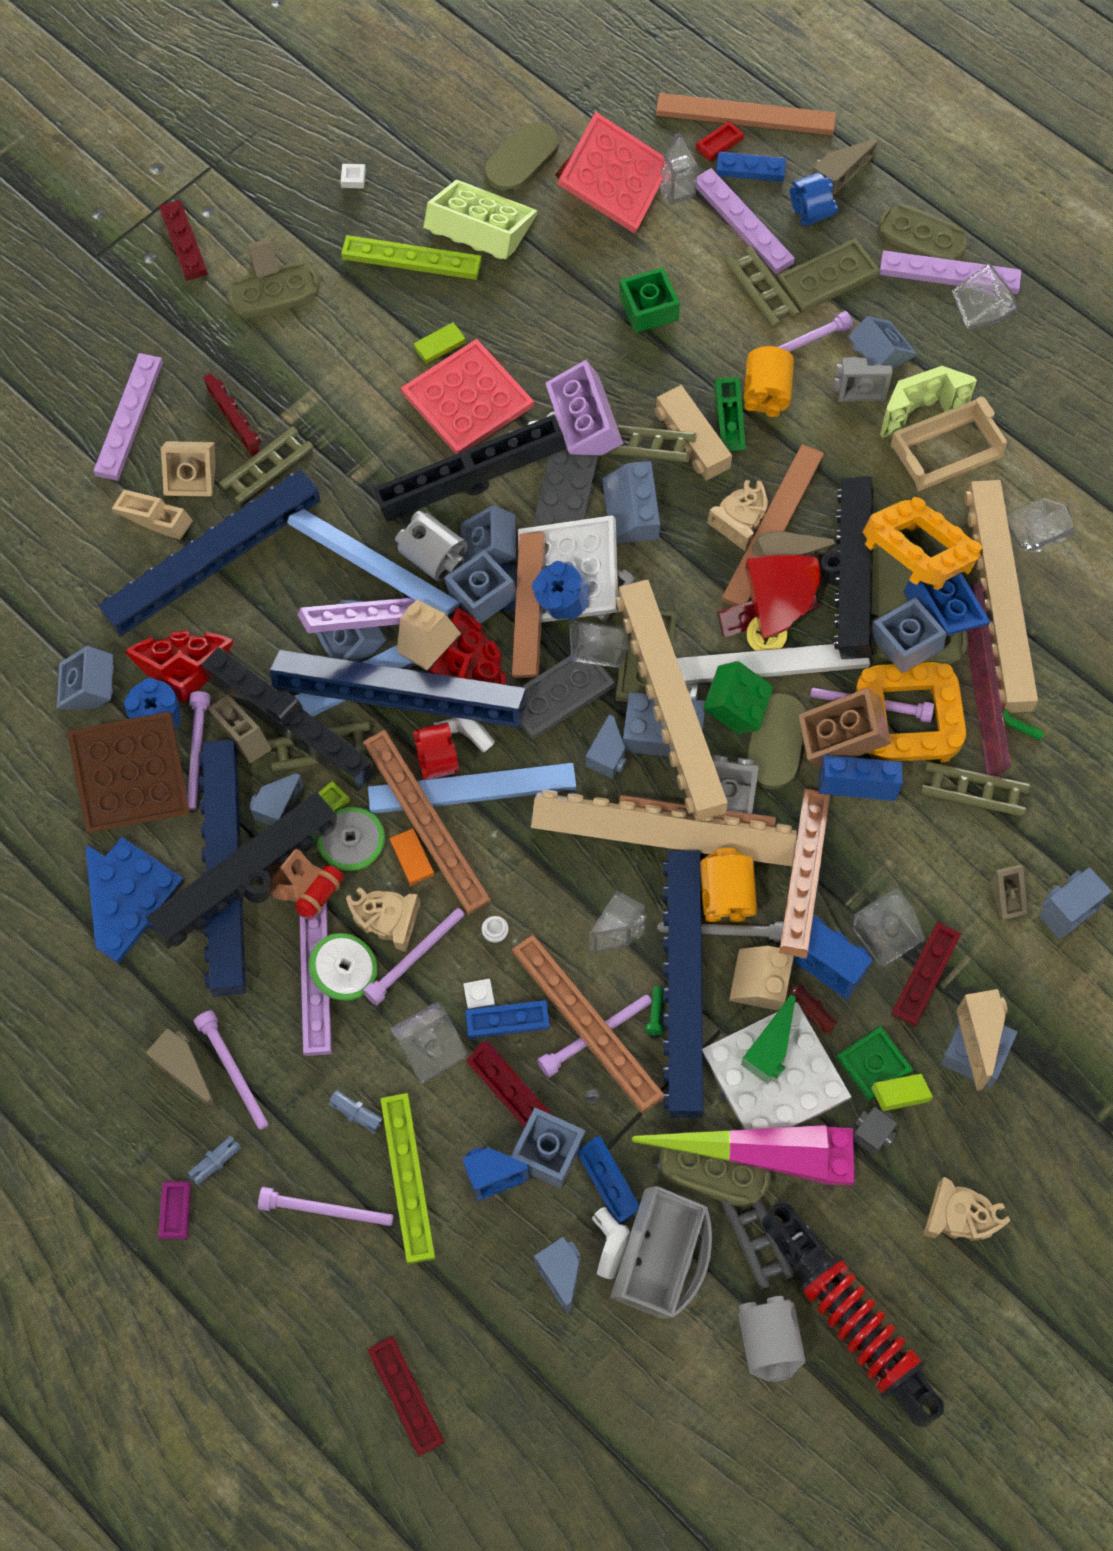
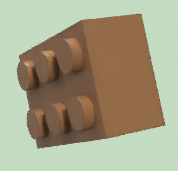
M869 688L799 714L807 759L819 769L824 755L855 758L891 744L881 698Z

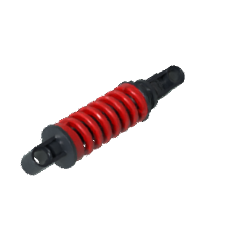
M786 1202L775 1203L763 1217L762 1225L764 1230L777 1244L781 1253L793 1265V1271L795 1273L798 1272L803 1278L804 1282L799 1288L801 1293H804L812 1303L821 1301L818 1307L819 1314L822 1316L831 1314L827 1324L830 1328L841 1327L837 1333L840 1341L851 1340L847 1346L849 1353L855 1354L863 1350L857 1358L859 1366L864 1367L874 1363L867 1371L868 1378L874 1380L882 1375L884 1376L883 1379L875 1383L882 1399L893 1395L916 1426H929L943 1414L944 1403L920 1373L926 1363L921 1361L912 1349L899 1354L898 1351L904 1346L905 1339L899 1336L889 1341L888 1338L895 1331V1326L891 1323L881 1329L879 1328L882 1326L881 1322L885 1319V1313L883 1311L872 1312L871 1309L876 1304L875 1300L869 1298L864 1301L861 1298L866 1289L861 1285L854 1289L851 1284L855 1281L856 1276L853 1273L844 1276V1273L849 1270L843 1261L844 1258L842 1256L833 1259L829 1257V1254L826 1253L827 1248L825 1245L818 1242L811 1229L804 1224L793 1207ZM775 1215L779 1216L782 1219L783 1223L779 1222L775 1218ZM922 1405L929 1409L930 1415L923 1410Z

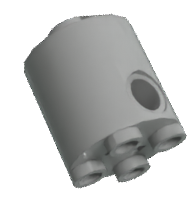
M417 511L407 528L402 529L395 538V541L399 543L398 552L438 582L445 580L444 577L465 563L464 556L467 551V542L428 513Z
M784 1296L768 1298L767 1304L756 1306L755 1302L739 1305L740 1312L738 1317L749 1373L768 1382H778L792 1378L799 1368L806 1364L794 1303L791 1300H784Z

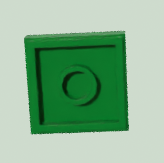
M881 1026L836 1056V1059L868 1102L876 1097L871 1088L874 1083L906 1077L913 1072V1068Z

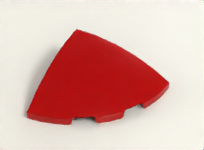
M773 555L746 560L745 570L751 588L750 596L762 639L784 632L801 615L804 616L814 602V596L820 581L818 558L800 555Z
M457 607L450 621L461 634L431 665L427 673L506 685L505 673H502L499 663L501 654L495 642L487 639L481 631L482 625Z
M189 631L171 632L169 638L155 641L151 637L127 649L126 654L149 678L169 685L174 691L176 698L184 703L190 698L192 692H197L208 681L201 664L217 647L228 653L233 646V640L210 632H206L205 636H192Z

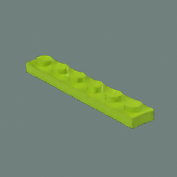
M346 235L341 253L343 260L477 280L482 262L480 255Z
M408 1093L380 1098L407 1264L434 1260L435 1253Z

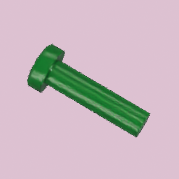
M1007 709L1002 711L997 725L1003 727L1006 724L1038 741L1041 740L1044 734L1043 731L1009 715L1010 711Z
M662 987L653 988L650 1022L645 1025L644 1031L651 1036L663 1034L664 1027L660 1025L664 991Z

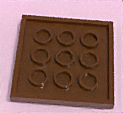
M171 712L67 731L86 833L191 814Z

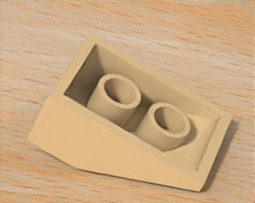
M998 989L967 994L956 1010L977 1091L983 1090L993 1075L1005 1014H1007L1006 1001L1004 997L1000 998Z

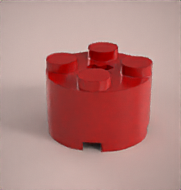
M448 722L412 731L424 780L459 773L457 755L452 738H450L452 734Z

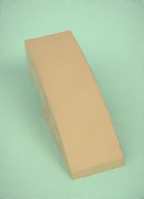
M123 490L112 507L114 512L143 527L181 540L193 521L183 508L166 505L161 498Z

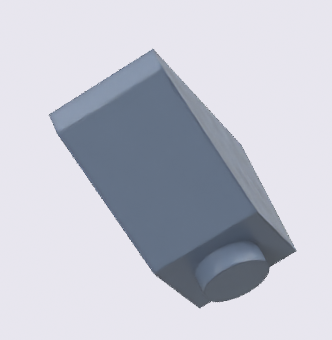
M608 715L586 755L585 767L613 779L617 772L621 773L627 759L625 758V747L614 716Z
M295 773L261 787L258 795L255 794L250 802L253 818L272 825L290 812L304 786L301 775Z

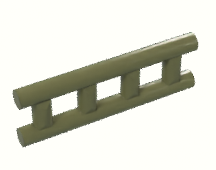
M752 246L745 248L744 252L747 256L735 260L732 255L725 258V263L773 328H777L781 324L778 319L779 317L789 313L795 319L801 314ZM753 263L759 272L747 277L742 268ZM765 280L771 289L760 294L754 284ZM777 296L783 306L772 310L766 301Z
M617 425L620 435L632 436L629 445L618 446L605 454L688 462L689 453L683 451L686 442L696 441V433ZM641 437L654 438L651 449L638 447ZM664 439L676 441L673 451L660 450Z
M292 426L219 482V485L224 491L230 486L237 491L239 495L234 499L241 506L312 451L314 446L310 441L301 445L294 438L299 433ZM287 444L294 452L283 459L276 451ZM269 458L276 466L265 474L257 465ZM250 472L257 481L246 488L239 479Z
M369 721L329 728L338 736L353 734L355 748L364 755H369L362 743L364 741L363 732L370 731ZM284 736L268 739L270 748H277L279 761L271 762L273 772L320 764L306 752H304L302 757L289 759L287 746L295 744Z
M927 761L925 771L933 773L931 786L923 784L921 795L1024 817L1026 807L1018 805L1020 792L1028 794L1029 783ZM943 775L958 778L956 791L941 788ZM969 781L984 784L982 797L966 794ZM994 787L1010 790L1008 803L992 800Z

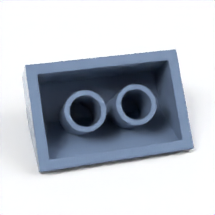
M651 461L627 463L602 478L607 516L613 515L616 519V543L659 539L660 521Z

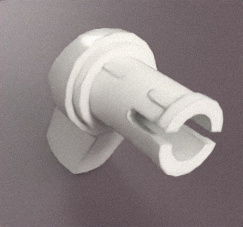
M454 717L434 723V725L448 722L451 734L457 732L464 734L482 752L488 750L495 743L484 726L478 721Z
M603 1207L592 1217V1220L607 1236L597 1275L606 1279H614L620 1268L630 1237V1231L626 1225H619L606 1207Z

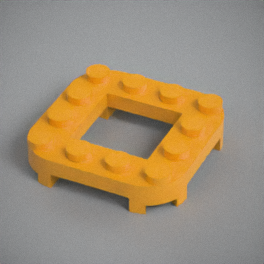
M919 497L901 501L872 514L862 532L867 538L865 545L870 550L880 546L913 572L909 581L918 585L919 581L932 584L935 590L941 589L946 580L963 571L969 574L977 562L982 549V545L979 542L972 540L963 533L962 529L944 519L941 513L926 506L925 501ZM921 527L948 549L933 557H929L922 548L911 543L899 531L905 528L913 531Z
M923 662L904 673H901L894 664L876 665L862 671L855 692L869 688L878 695L882 701L886 723L887 716L883 692L930 690V694H933L938 728L936 732L889 734L890 745L867 753L872 759L895 762L940 759V763L950 761L952 757L959 753L966 738V727L959 681L949 664Z

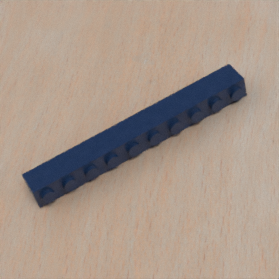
M301 469L294 474L288 475L283 482L269 488L262 496L248 502L244 508L235 514H230L217 526L209 528L204 535L195 541L188 542L183 549L169 555L156 567L148 569L144 575L134 582L127 583L122 590L106 597L98 605L103 617L119 637L123 636L287 525L290 515L303 509L307 511L321 502L318 488Z
M279 650L270 668L272 687L279 690L519 728L526 708L525 688L284 650Z
M234 740L203 742V752H199L200 767H203L204 775L199 776L200 789L204 791V799H200L201 814L205 815V823H201L202 839H205L206 847L201 848L202 862L206 863V872L241 847L238 751ZM236 898L230 903V907L222 914L216 913L209 918L208 924L203 927L204 936L208 937V947H204L205 962L209 963V972H205L206 988H210L214 997L246 994L243 898Z
M700 850L668 851V860L663 861L664 876H668V885L663 886L664 901H668V910L663 911L664 926H668V935L663 937L664 952H668V961H664L663 970L664 977H669V987H664L663 991L664 1003H669V1013H664V1029H669V1039H664V1056H669V1066H664V1082H669V1092L664 1093V1109H669L671 1118L704 1117Z

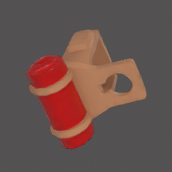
M295 849L270 878L271 895L273 898L282 901H294L296 903V912L301 917L312 920L316 914H320L321 908L334 891H338L344 876L333 866L326 865L321 869L311 864L300 850Z

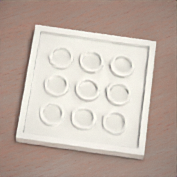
M613 515L518 529V551L519 534L543 532L546 535L544 568L555 561H562L575 567L590 587L589 604L585 611L576 618L618 612L615 598L618 597L616 519ZM542 608L541 622L558 620L551 617Z
M798 1002L794 1005L787 1054L783 1064L786 1066V1069L778 1080L772 1078L766 1084L741 1065L743 1056L776 1013L702 1049L703 1057L743 1130L796 1127L851 1098Z

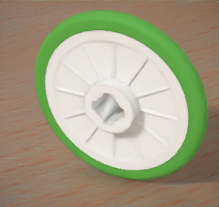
M337 933L323 938L315 945L309 959V970L313 982L324 994L337 1000L348 1001L365 995L366 993L362 990L369 983L375 982L377 977V961L374 953L364 941L350 934ZM340 963L347 966V970L340 968Z

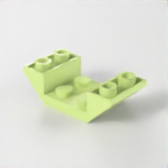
M940 366L898 381L886 408L880 433L881 437L893 436V432L905 428L908 413L924 405L930 406L939 401L946 412L970 402L977 380L968 374Z

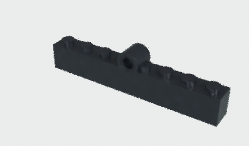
M551 415L372 489L385 520L388 522L466 490L468 495L481 494L488 489V480L567 449L555 415Z
M871 476L842 478L841 488L837 489L838 503H841V509H837L838 524L841 523V529L836 530L837 544H840V550L826 553L821 560L825 580L829 584L839 586V592H835V605L839 607V613L834 614L835 628H838V635H834V648L839 650L841 660L872 658L873 549L870 550L865 545L867 538L862 532L870 516L874 514V488Z
M217 647L201 664L209 681L356 791H359L375 774L371 759L303 710L301 703L291 693L285 690L280 693L220 647Z
M317 792L147 915V926L168 950L173 945L177 947L187 939V935L193 930H200L205 927L209 922V918L216 913L222 914L230 907V903L236 898L246 897L253 903L266 901L271 894L270 877L273 875V871L282 866L295 849L305 852L314 845L315 840L321 835L327 836L336 827L337 814ZM255 884L262 885L260 888L252 887Z

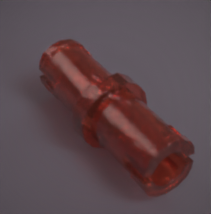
M802 984L794 987L791 991L792 993H789L788 996L792 994L796 997L795 1002L804 1011L803 1014L806 1018H811L825 1035L833 1031L835 1026L838 1025V1022L822 1007L823 1003L820 1000L816 1001Z

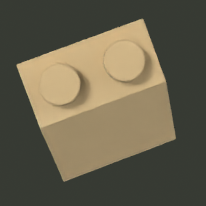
M166 441L161 447L164 496H212L216 468L215 442Z
M417 599L400 617L397 653L428 670L461 633L446 614Z
M771 946L739 949L729 1001L779 1011L786 1000L793 956L780 954V948Z

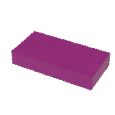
M162 1182L158 1232L160 1240H188L191 1182Z

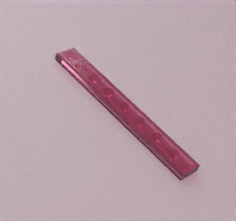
M974 583L970 588L987 615L982 584ZM989 625L966 630L968 636V652L986 770L988 775L997 776L1011 768L990 630Z

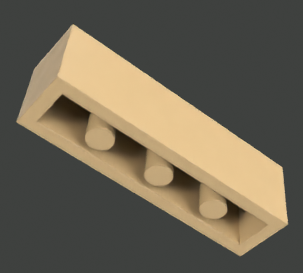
M682 385L657 397L655 413L660 421H664L667 425V430L696 433V441L686 442L683 452L689 453V458L697 474H701L707 481L731 468V453Z

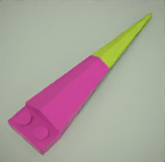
M821 1125L634 1136L631 1139L635 1143L732 1161L822 1184L853 1186L854 1184L853 1128H836Z

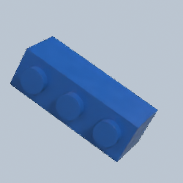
M824 755L818 772L819 794L896 801L903 784L902 762Z

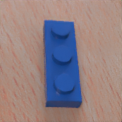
M719 152L716 174L725 177L784 182L786 158Z
M546 1000L465 1010L469 1039L550 1029Z
M601 1136L593 1138L579 1149L577 1154L612 1217L620 1225L637 1214L639 1203Z

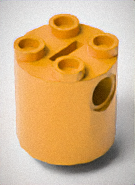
M765 346L756 348L748 354L743 395L744 408L746 410L765 412L769 417H777L780 415V411H784L790 406L794 372V358L790 352L779 347Z
M721 848L701 860L700 871L705 921L717 922L721 921V918L730 917L731 922L746 921V917L756 916L757 902L753 858L741 854L735 848Z

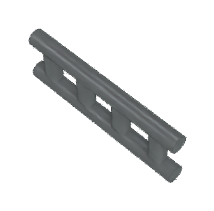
M762 1198L753 1204L754 1209L740 1215L735 1205L721 1201L760 1291L771 1287L767 1278L783 1272L786 1280L797 1276L792 1269L793 1266L790 1261L781 1253L777 1244L766 1231V1235L750 1241L744 1225L758 1219L762 1225L763 1217L768 1212ZM771 1245L778 1261L762 1268L756 1251Z

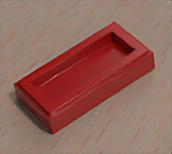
M728 121L697 142L695 149L711 162L718 157L719 152H726L744 140V133L732 122Z

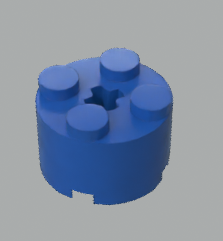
M817 172L791 182V185L794 186L790 188L791 203L795 214L800 212L802 219L799 221L803 226L812 225L838 213L837 203L831 193L833 191V184L829 177L824 178L821 173Z
M555 561L545 567L532 583L535 599L554 619H574L581 615L589 604L590 587L575 567L562 561Z
M147 678L134 686L124 700L125 710L129 719L171 712L175 730L180 724V705L172 688L164 682Z

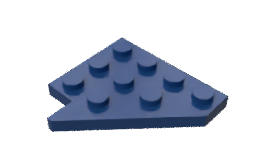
M123 837L120 838L106 857L90 846L86 847L95 946L98 951L117 964L122 961L147 930L146 916L171 899L185 882L181 876Z

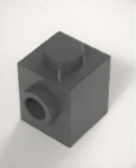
M874 1107L870 1113L864 1111L855 1123L859 1128L855 1132L853 1140L875 1156L882 1145L888 1148L897 1134L893 1130L897 1123L893 1121L894 1117L889 1112L882 1111V1109L878 1110Z

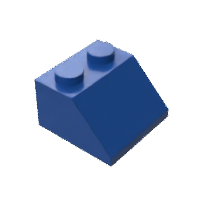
M481 1147L469 1151L466 1154L467 1157L462 1158L466 1175L477 1202L529 1181L526 1163L493 1149L487 1148L483 1150Z

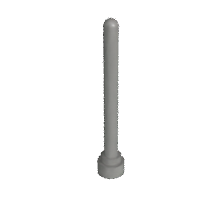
M775 921V924H769V926L702 924L701 928L702 934L769 937V940L781 943L784 921ZM660 922L657 926L658 931L668 933V926H664V922Z

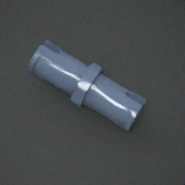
M339 1090L335 1091L330 1098L328 1105L347 1116L348 1121L362 1125L373 1134L380 1129L384 1119L366 1109L364 1103L360 1101L355 1102Z
M229 1136L213 1152L208 1151L205 1154L206 1158L191 1171L187 1172V1175L199 1187L204 1180L216 1170L220 1171L223 1168V1164L237 1151L241 1150L240 1145Z

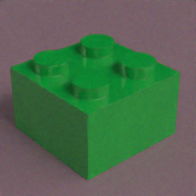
M664 267L620 279L619 298L635 333L679 320L680 302Z
M739 661L719 665L703 710L738 735L759 731L774 686Z

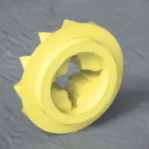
M756 617L747 628V641L755 651L781 649L787 639V630L777 634V637L768 638L764 645L762 636L756 633V631L760 632Z

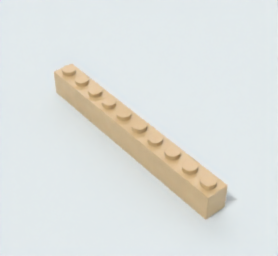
M1001 480L971 481L969 490L965 491L964 499L965 505L969 506L970 509L968 525L973 527L974 533L971 539L982 545L975 568L980 570L978 587L979 591L983 592L984 595L982 609L990 620L989 625H985L986 635L991 638L989 655L991 659H994L995 663L993 679L998 681L997 703L1001 704L1002 711L1007 709L1010 713L1032 712L1038 702Z
M649 580L619 587V597L615 598L618 611L624 614L623 626L626 634H631L632 640L630 645L633 655H638L639 673L641 677H646L648 683L645 685L649 700H654L655 707H653L655 719L657 722L661 721L662 723L661 735L663 742L670 746L669 758L672 767H677L679 775H677L680 790H685L687 798H685L687 811L689 814L693 813L695 821L725 814L728 802Z
M542 790V793H537L535 796L531 828L684 851L700 850V853L711 854L721 848H735L741 854L752 857L753 861L792 866L797 832L792 830V826L777 824L776 827L766 826L765 822L751 820L750 824L739 822V818L725 816L724 820L710 817L695 821L693 815H688L687 811L682 809H672L671 812L661 811V807L655 805H646L645 808L635 807L633 802L620 801V804L609 803V799L595 797L594 800H586L579 794H568V797L557 795L558 792L552 790Z

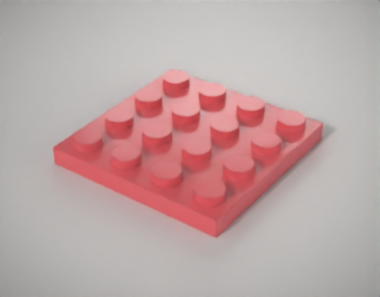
M595 112L557 184L632 233H635L672 161Z
M475 339L401 387V393L455 454L474 447L534 407V401L478 339Z

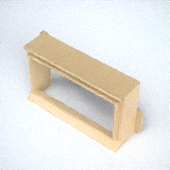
M978 397L976 400L893 432L891 448H894L913 478L917 491L1003 457L1007 440L992 418L995 413L984 397ZM974 421L991 448L925 474L924 469L908 447Z

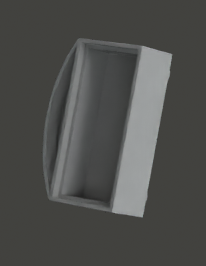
M658 1186L645 1189L610 1299L660 1319L673 1318L679 1314L698 1292L708 1269L712 1248V1231L708 1208ZM699 1235L700 1249L697 1267L688 1288L680 1297Z

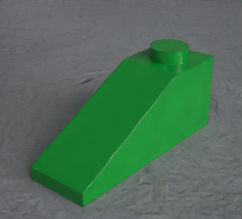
M740 377L715 379L713 381V392L719 438L729 451L746 450Z
M792 994L742 1058L741 1065L766 1084L772 1078L778 1080L786 1069V1066L783 1064L787 1054L796 998Z

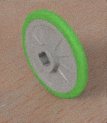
M346 807L335 811L337 814L335 829L327 836L321 835L317 838V847L320 855L329 865L344 871H355L369 866L379 857L384 847L385 833L381 822L368 810L358 807ZM355 836L354 841L352 840L347 842V837Z

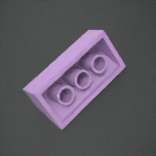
M587 360L546 382L570 454L604 455L623 444L600 377Z

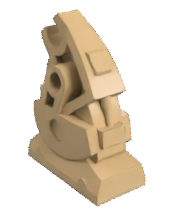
M746 480L743 489L736 490L721 502L720 507L715 506L709 510L707 523L744 551L750 545L753 532L759 527L760 519L764 518L768 506V499L761 481H757L756 489H751L749 487L750 480Z
M358 888L356 891L361 896L359 901H353L350 895L346 897L353 920L366 933L374 932L378 935L379 939L393 940L396 949L407 952L420 906L417 894H408L405 897L395 892L373 891L366 894L362 888Z
M943 1177L938 1182L923 1235L936 1238L942 1232L955 1239L966 1237L970 1241L983 1240L991 1237L992 1234L1004 1227L1010 1219L1009 1216L1003 1220L996 1217V1211H1001L1005 1208L1002 1203L992 1205L985 1196L977 1194L966 1187H954L951 1180Z

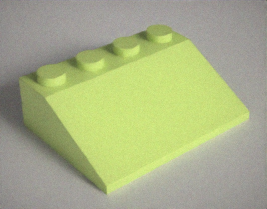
M455 180L427 203L423 228L431 230L433 234L449 237L454 242L470 245L477 251L488 252L495 258L507 259L518 247L536 217L538 210Z

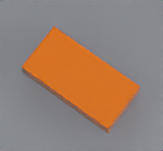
M413 828L389 838L410 886L434 876L433 869Z

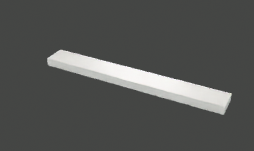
M834 644L676 658L685 684L712 682L719 665L735 661L741 662L760 677L869 668L870 665L869 658L841 660L839 650H835Z

